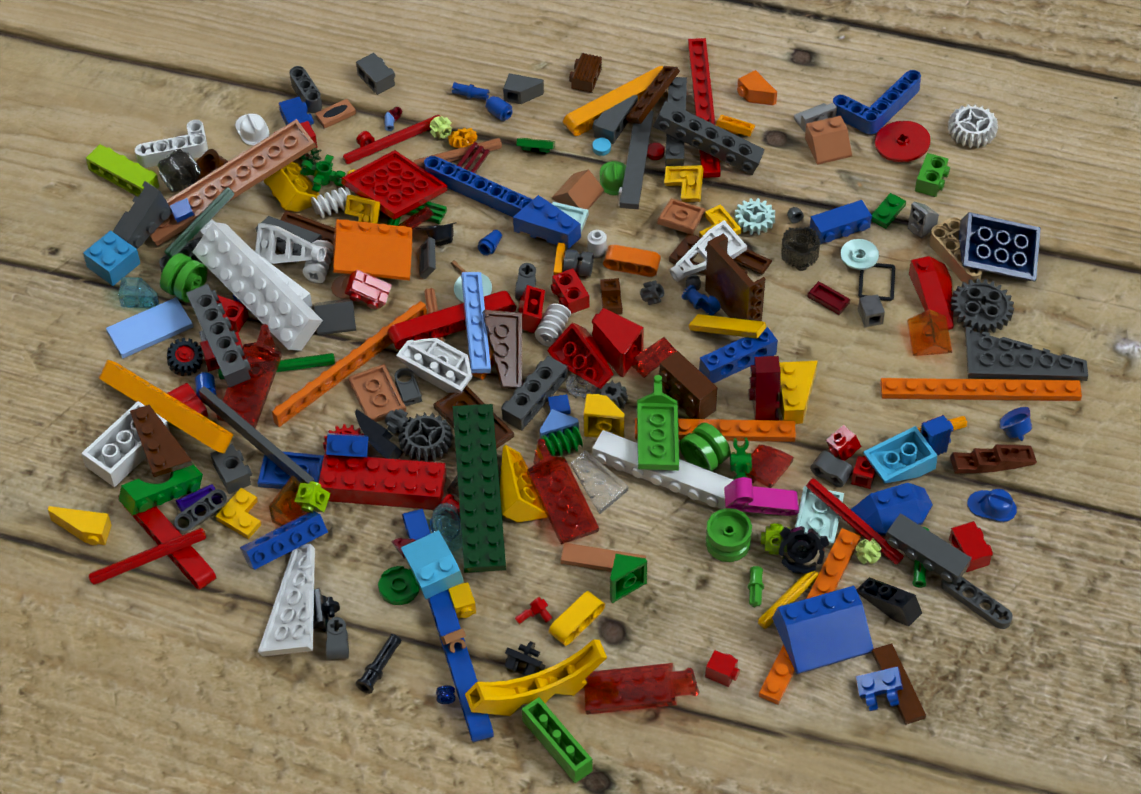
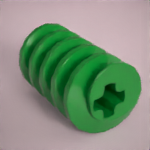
M573 426L571 431L566 428L564 434L559 430L556 436L554 433H550L549 439L546 435L541 436V441L538 439L539 448L545 461L548 460V454L555 459V452L563 456V450L570 454L572 447L576 452H578L579 445L583 448L581 434L576 426Z

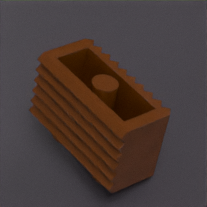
M581 53L580 58L575 60V71H571L569 76L571 89L593 93L602 70V57Z

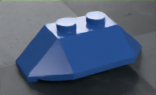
M904 483L869 494L851 510L878 534L885 536L900 513L919 525L923 524L933 504L925 488L911 483Z

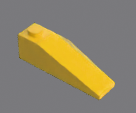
M504 445L500 479L502 515L517 523L547 518L549 514L543 496H538L535 490L538 486L528 476L529 469L521 453Z

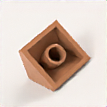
M588 169L574 173L555 193L552 199L561 204L588 210L603 194L604 189Z

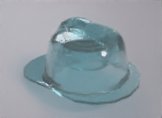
M449 503L438 505L430 519V529L432 533L439 530L451 552L458 551L462 547L460 512L454 505Z

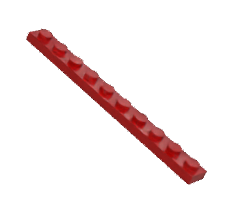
M706 38L688 39L695 115L715 125ZM699 150L700 164L703 166V178L721 177L719 159Z

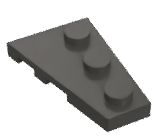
M268 216L261 222L279 226L310 243L322 239L321 234ZM277 237L276 248L283 254L286 249V241ZM294 243L293 255H301V245Z

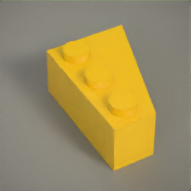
M818 361L779 362L781 371L779 398L782 421H795V424H803L816 377Z

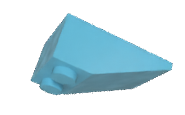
M916 426L863 451L864 456L884 483L917 478L936 469L937 454Z
M439 530L401 547L425 599L464 582L461 571Z

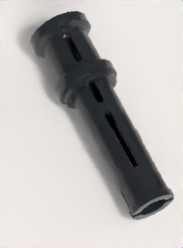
M390 634L372 664L365 667V673L361 679L356 681V686L361 691L368 694L373 692V686L383 676L382 670L399 644H401L402 640L397 635Z

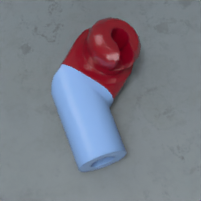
M394 107L385 114L386 131L394 129V122L401 117L403 112L400 107Z

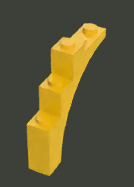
M593 639L584 648L552 667L507 681L476 682L465 693L471 712L511 716L523 704H529L538 697L546 703L554 694L574 696L587 684L585 678L605 661L607 656L600 640Z

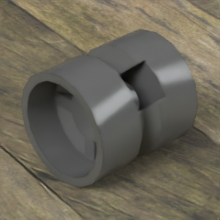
M567 249L563 272L573 268L580 276L591 277L594 253L583 251L579 254L576 250Z

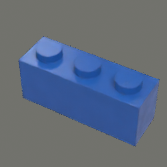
M859 200L811 216L810 230L820 245L859 231H865L871 226L872 215L864 202Z

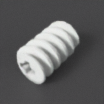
M345 186L344 190L340 187L338 188V193L336 190H331V195L326 192L324 197L321 194L317 195V200L311 197V203L316 215L319 214L324 218V212H327L331 216L332 209L337 214L338 207L345 211L347 195H351L349 188Z
M316 240L312 244L325 247L326 257L322 262L307 260L303 268V275L311 282L323 283L331 263V258L333 257V244L325 240Z
M550 304L547 307L544 317L535 331V337L542 345L550 347L562 334L565 324L571 316V312L567 307L561 304Z

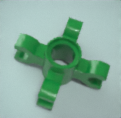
M327 154L324 161H319L316 165H313L308 160H303L301 164L303 168L300 174L314 176L313 191L320 192L321 187L328 185L330 181L334 182L337 186H343L341 184L342 177L346 173L332 170L334 156Z
M737 438L733 439V446L736 449V453H730V470L736 473L733 480L747 477L745 471L746 473L752 471L751 453L745 452L749 446L747 438H744L745 442L741 446L737 444Z

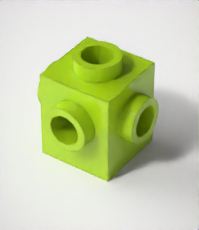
M314 481L300 483L294 502L302 506L301 509L306 512L312 513L313 510L325 512L331 493L321 488V484Z
M770 524V526L765 527V532H761V544L765 545V551H769V554H779L782 540L780 532L784 528L782 524ZM787 545L784 547V552H787Z

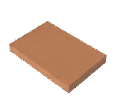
M385 364L348 377V381L364 414L375 422L384 420L391 410L402 409L406 412V406Z

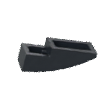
M357 409L355 415L363 434L369 437L368 441L384 458L399 459L403 451L389 441L393 435Z

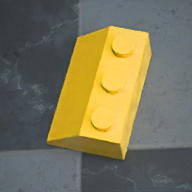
M291 162L263 180L272 190L273 196L281 203L280 206L287 211L300 212L312 206L311 197L317 200V195H320L319 192L312 190L314 185L309 178L300 174L302 169L298 163Z

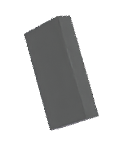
M430 237L419 247V275L424 279L436 269L435 239Z

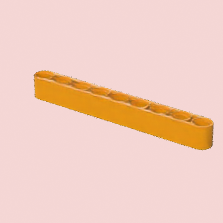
M111 360L106 361L99 379L134 401H139L145 406L150 405L159 416L208 447L220 453L226 452L233 437L231 432L122 365Z

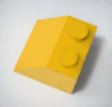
M587 394L584 408V436L598 438L602 430L624 438V413L608 396Z

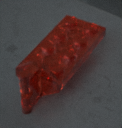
M267 324L261 325L257 342L244 344L242 348L245 354L242 356V359H247L251 370L248 371L251 379L230 388L228 387L223 398L225 404L255 429L282 358L281 352L273 349L275 343ZM217 415L218 420L224 421L221 417Z
M542 438L538 439L533 461L534 465L527 470V475L560 544L597 533L599 526L565 457L551 456L545 440Z
M674 663L593 671L585 678L587 684L584 686L585 711L587 715L677 705V697L680 695L691 694L697 696L699 694L693 669L687 668L683 671H675Z

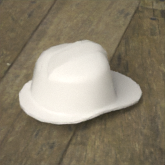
M245 114L236 121V130L244 143L254 146L269 137V129L260 115Z

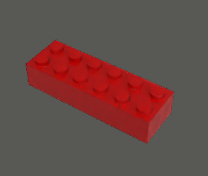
M324 454L319 484H321V488L331 493L328 500L330 502L441 510L440 503L443 500L447 478L445 463Z

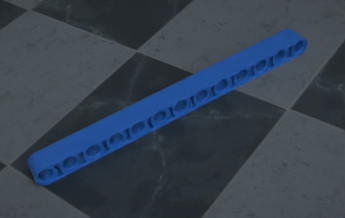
M423 509L402 514L409 539L418 540L431 534ZM448 589L428 598L439 637L461 629ZM441 640L472 742L494 737L489 715L471 712L465 693L478 682L467 646L462 649L461 645L456 642L454 644L455 652L451 653L448 648L449 644L443 645Z

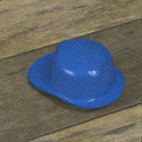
M1029 407L1016 408L1001 418L1000 429H1003L1010 439L1019 438L1021 441H1024V435L1032 430Z
M1003 489L976 491L968 498L969 510L980 517L1006 522L1013 519L1017 513V507L1011 495Z

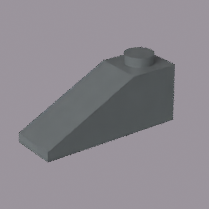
M633 95L602 112L599 118L593 122L594 137L606 138L611 144H614L627 125L626 116L638 102V96Z

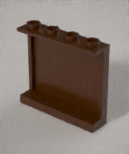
M724 233L708 241L705 291L719 301L721 309L729 318L762 321L765 277L755 282L749 278L727 254L728 237Z

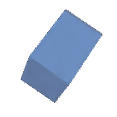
M552 409L540 428V441L542 435H546L549 439L550 433H554L556 436L559 430L564 434L566 428L571 431L572 427L576 426L579 429L578 419Z

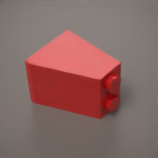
M603 308L592 319V336L607 362L619 376L624 377L643 352L644 327Z

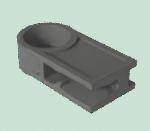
M408 368L397 370L394 375L395 384L405 406L422 402V395L413 371ZM404 375L411 377L407 382H400L398 380L399 377Z

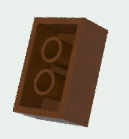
M676 351L660 362L659 375L662 376V392L675 399L677 405L685 410L689 418L705 419L716 411L718 387L679 351Z

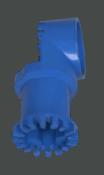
M689 285L682 294V299L692 303L695 309L702 308L708 315L713 316L721 309L719 301L714 296L707 297L705 294L699 293L694 285Z

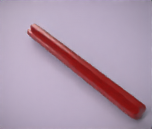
M435 115L345 153L343 160L346 164H350L431 129L429 127L431 121L435 117L441 116Z
M813 478L807 483L806 487L859 534L869 542L874 539L882 548L880 552L895 565L903 560V554L897 549L892 548L881 535L816 479Z
M202 528L196 529L89 574V580L93 585L205 540L206 533Z

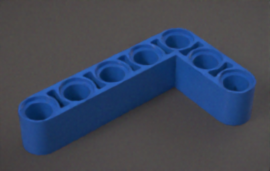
M916 70L907 71L870 107L845 95L835 96L833 103L837 107L836 117L841 116L844 123L866 134L877 133L920 91V72Z

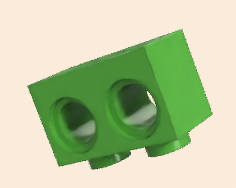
M927 153L917 177L915 191L937 197L939 190L942 191L944 188V177H948L950 167L948 166L949 159Z

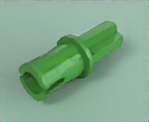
M759 566L750 568L748 589L750 590L749 604L752 607L761 606L762 590L764 589V584L762 583L763 568Z

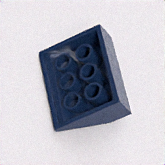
M968 212L960 220L959 243L962 267L1035 282L1037 278L1041 227Z

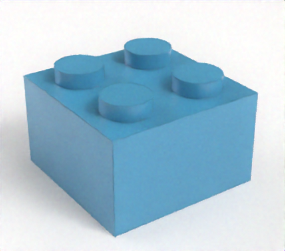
M111 230L83 252L87 268L112 286L140 264L137 249Z

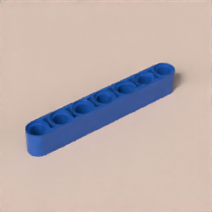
M429 156L424 160L425 171L445 183L447 188L511 217L515 216L533 200L439 157Z

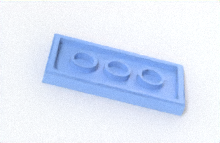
M177 297L111 325L106 328V331L123 359L193 328V323Z

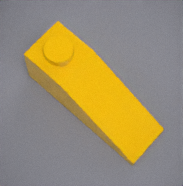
M48 506L47 510L51 521L90 545H106L112 526L109 514Z

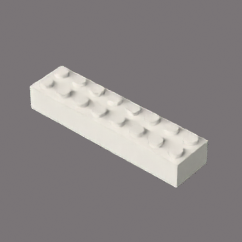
M211 223L192 253L288 350L302 351L323 320L227 224Z

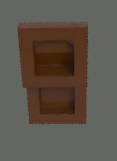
M619 278L600 279L602 308L615 314H623Z

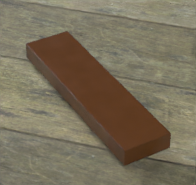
M664 66L626 116L628 123L641 124L679 74L680 70L678 67Z
M893 644L872 649V655L880 671L893 667H898L900 670L903 689L897 691L899 705L896 706L905 725L925 719V711Z

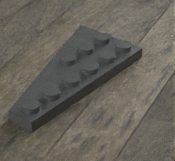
M965 327L968 378L1088 380L1086 360L1065 354L1061 356L1050 353L1048 349L1032 348L1033 345L1006 337H993L988 332L983 331L979 333L972 331L970 327Z

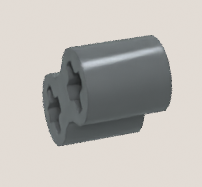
M822 451L810 467L816 476L827 479L836 487H843L854 470L848 462L837 459L827 451Z

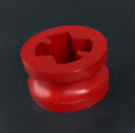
M369 131L361 132L356 138V142L360 147L375 141V138Z

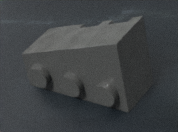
M146 181L142 185L144 189L139 197L135 196L132 200L135 203L130 211H125L113 230L115 234L136 249L172 214V210L161 191Z

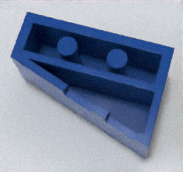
M539 195L513 216L514 232L520 233L521 231L530 234V237L533 238L540 237L554 245L564 243L565 248L569 249L581 238V224Z

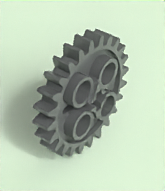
M977 278L976 283H974L970 279L968 284L963 282L962 286H957L956 291L953 292L950 310L954 311L953 317H958L957 323L964 322L963 327L970 326L972 330L976 328L979 333L981 330L988 332L990 329L995 333L996 328L1002 330L1003 325L1007 326L1008 322L1011 321L1014 311V302L1010 301L1012 296L1006 295L1007 289L1000 290L1002 285L995 287L994 281L988 284L987 279H985L981 283L979 278Z

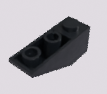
M869 577L856 589L859 595L898 623L910 626L922 614L915 594Z

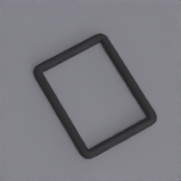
M876 263L873 267L892 268L890 297L879 296L880 300L892 301L895 288V265ZM860 270L859 298L867 296L862 295L864 270Z

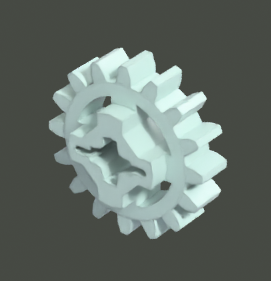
M750 198L748 203L743 200L742 205L738 204L737 210H735V222L738 223L740 228L743 227L744 233L747 230L750 231V235L753 232H757L760 235V231L766 233L767 228L772 229L773 223H775V210H772V205H766L767 201L761 203L759 198L756 201Z

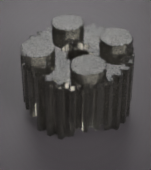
M182 149L174 150L170 156L159 161L157 166L160 177L172 192H181L198 181L197 179L201 172L200 167L192 156L186 151L183 152Z
M810 226L803 229L801 227L799 229L797 227L796 229L789 227L784 232L782 238V260L788 263V265H792V267L795 266L799 271H804L810 265L812 266L813 263L815 264L819 258L820 238L816 235V230H813Z

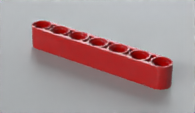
M507 291L484 296L485 310L515 312L517 309ZM464 303L394 324L388 329L387 333L395 348L401 350L407 340L416 341L440 338L465 330Z
M157 506L132 516L157 545L182 536ZM191 545L167 555L197 590H201L217 579L213 569Z

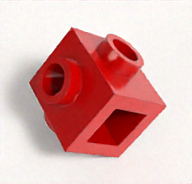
M845 425L826 439L829 446L828 452L844 461L853 456L862 447L857 436Z

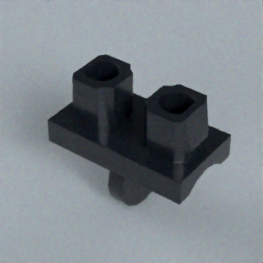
M320 588L314 589V610H316V613L313 616V629L321 627L326 632L327 623L330 620L329 617H335V613L340 610L339 602L333 601V597L322 595Z
M530 641L527 646L519 645L518 650L523 651L524 654L507 647L505 652L507 655L505 668L516 672L520 662L526 664L523 672L524 676L545 669L546 665L542 661L531 657L533 655L538 658L540 655V651L535 650L534 642Z

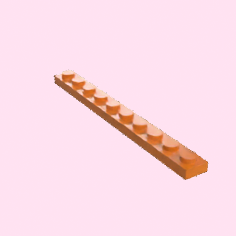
M420 301L416 305L411 306L408 311L396 317L392 323L383 327L373 337L368 338L361 346L353 349L343 359L338 360L330 369L323 371L315 380L307 383L297 393L292 394L284 403L277 405L272 411L274 423L278 427L282 426L393 342L387 333L388 329L394 324L426 315V305Z
M881 378L882 399L1081 401L1082 398L1080 380Z
M843 528L841 529L806 599L836 590L856 550V546L860 542V535ZM784 644L759 692V697L779 705L795 673Z

